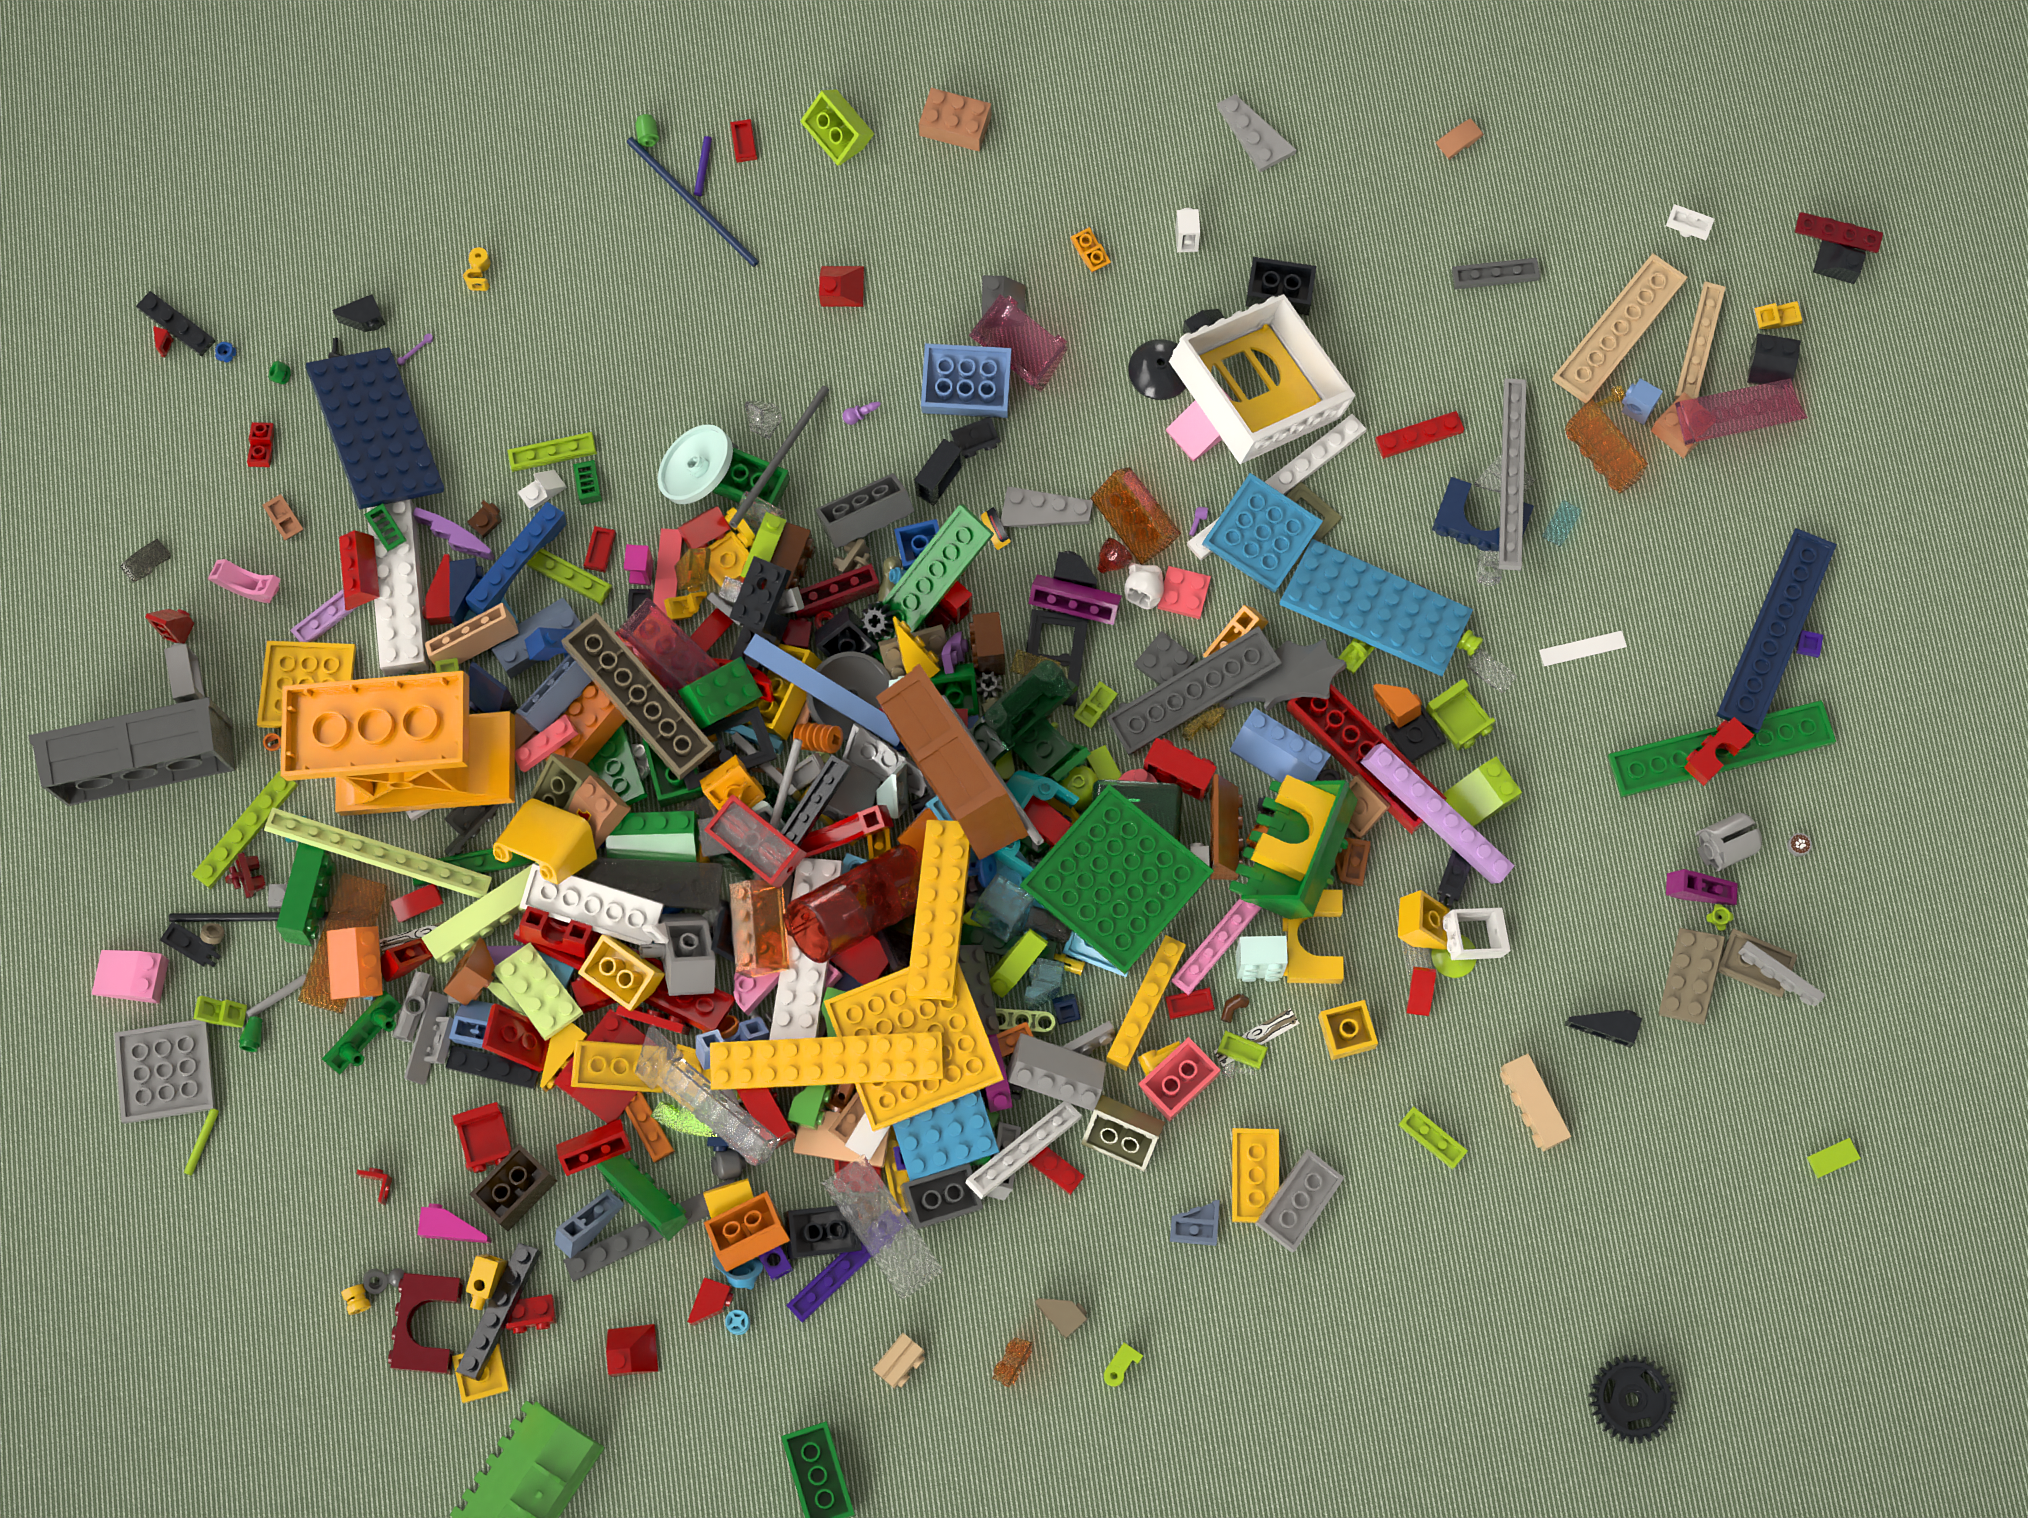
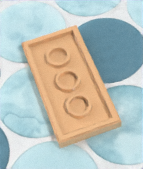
M823 1110L825 1112L824 1122L822 1126H818L817 1130L798 1125L793 1150L795 1154L884 1168L892 1125L870 1160L847 1148L844 1142L828 1131L841 1113Z

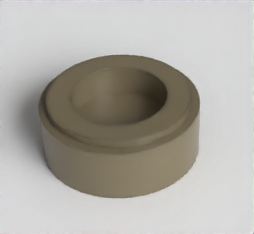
M208 923L202 927L200 937L208 944H219L223 940L225 931L218 924Z

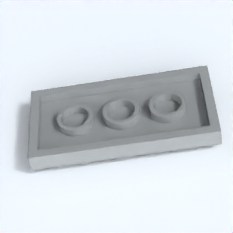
M1309 1149L1305 1150L1255 1224L1291 1253L1295 1252L1344 1177Z

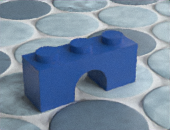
M537 628L524 640L530 660L548 661L553 656L561 653L566 658L569 653L563 647L562 639L573 630Z

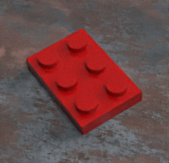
M496 1003L490 1009L482 1048L541 1072L544 1070L551 1037L545 1041L527 1016Z
M620 1005L617 1007L615 1013L617 1015L689 1036L691 1027L685 1025L686 1022L682 1021L683 1019L669 1016L668 1020L663 1019L665 1014L647 1009V1013H643V1007L639 1006L633 1011H629Z

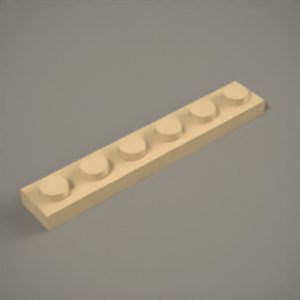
M1706 281L1703 284L1674 399H1678L1685 392L1697 402L1725 286Z

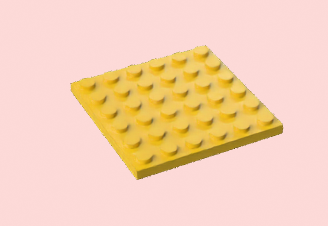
M959 962L954 1000L908 998L906 992L909 967L824 1001L837 1037L925 1032L943 1033L944 1080L855 1084L873 1132L1004 1080Z

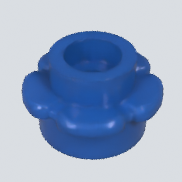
M221 342L215 348V357L219 361L230 362L233 356L236 355V349L231 343Z

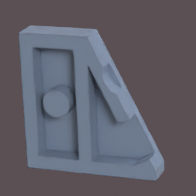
M1214 1200L1211 1204L1203 1207L1198 1206L1190 1209L1187 1213H1179L1172 1216L1170 1242L1216 1246L1220 1200Z

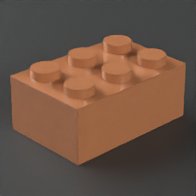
M931 88L919 121V135L980 152L992 116L991 103Z

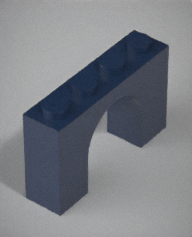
M1451 477L1432 530L1442 537L1450 536L1462 544H1472L1482 551H1492L1499 555V527L1494 530L1484 531L1473 527L1467 521L1464 515V504L1472 484ZM1523 502L1522 538L1534 505Z

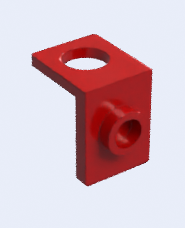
M369 1168V1171L357 1169L356 1174L362 1178L382 1181L378 1202L386 1205L392 1177L383 1174V1170L377 1168Z

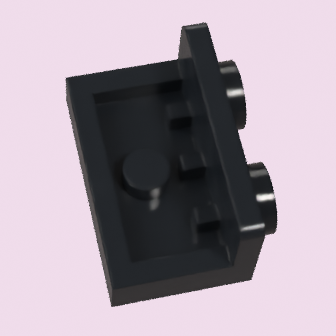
M990 416L949 431L952 440L961 447L962 456L965 459L977 455V450L983 448L985 451L997 447L996 443L1001 442Z

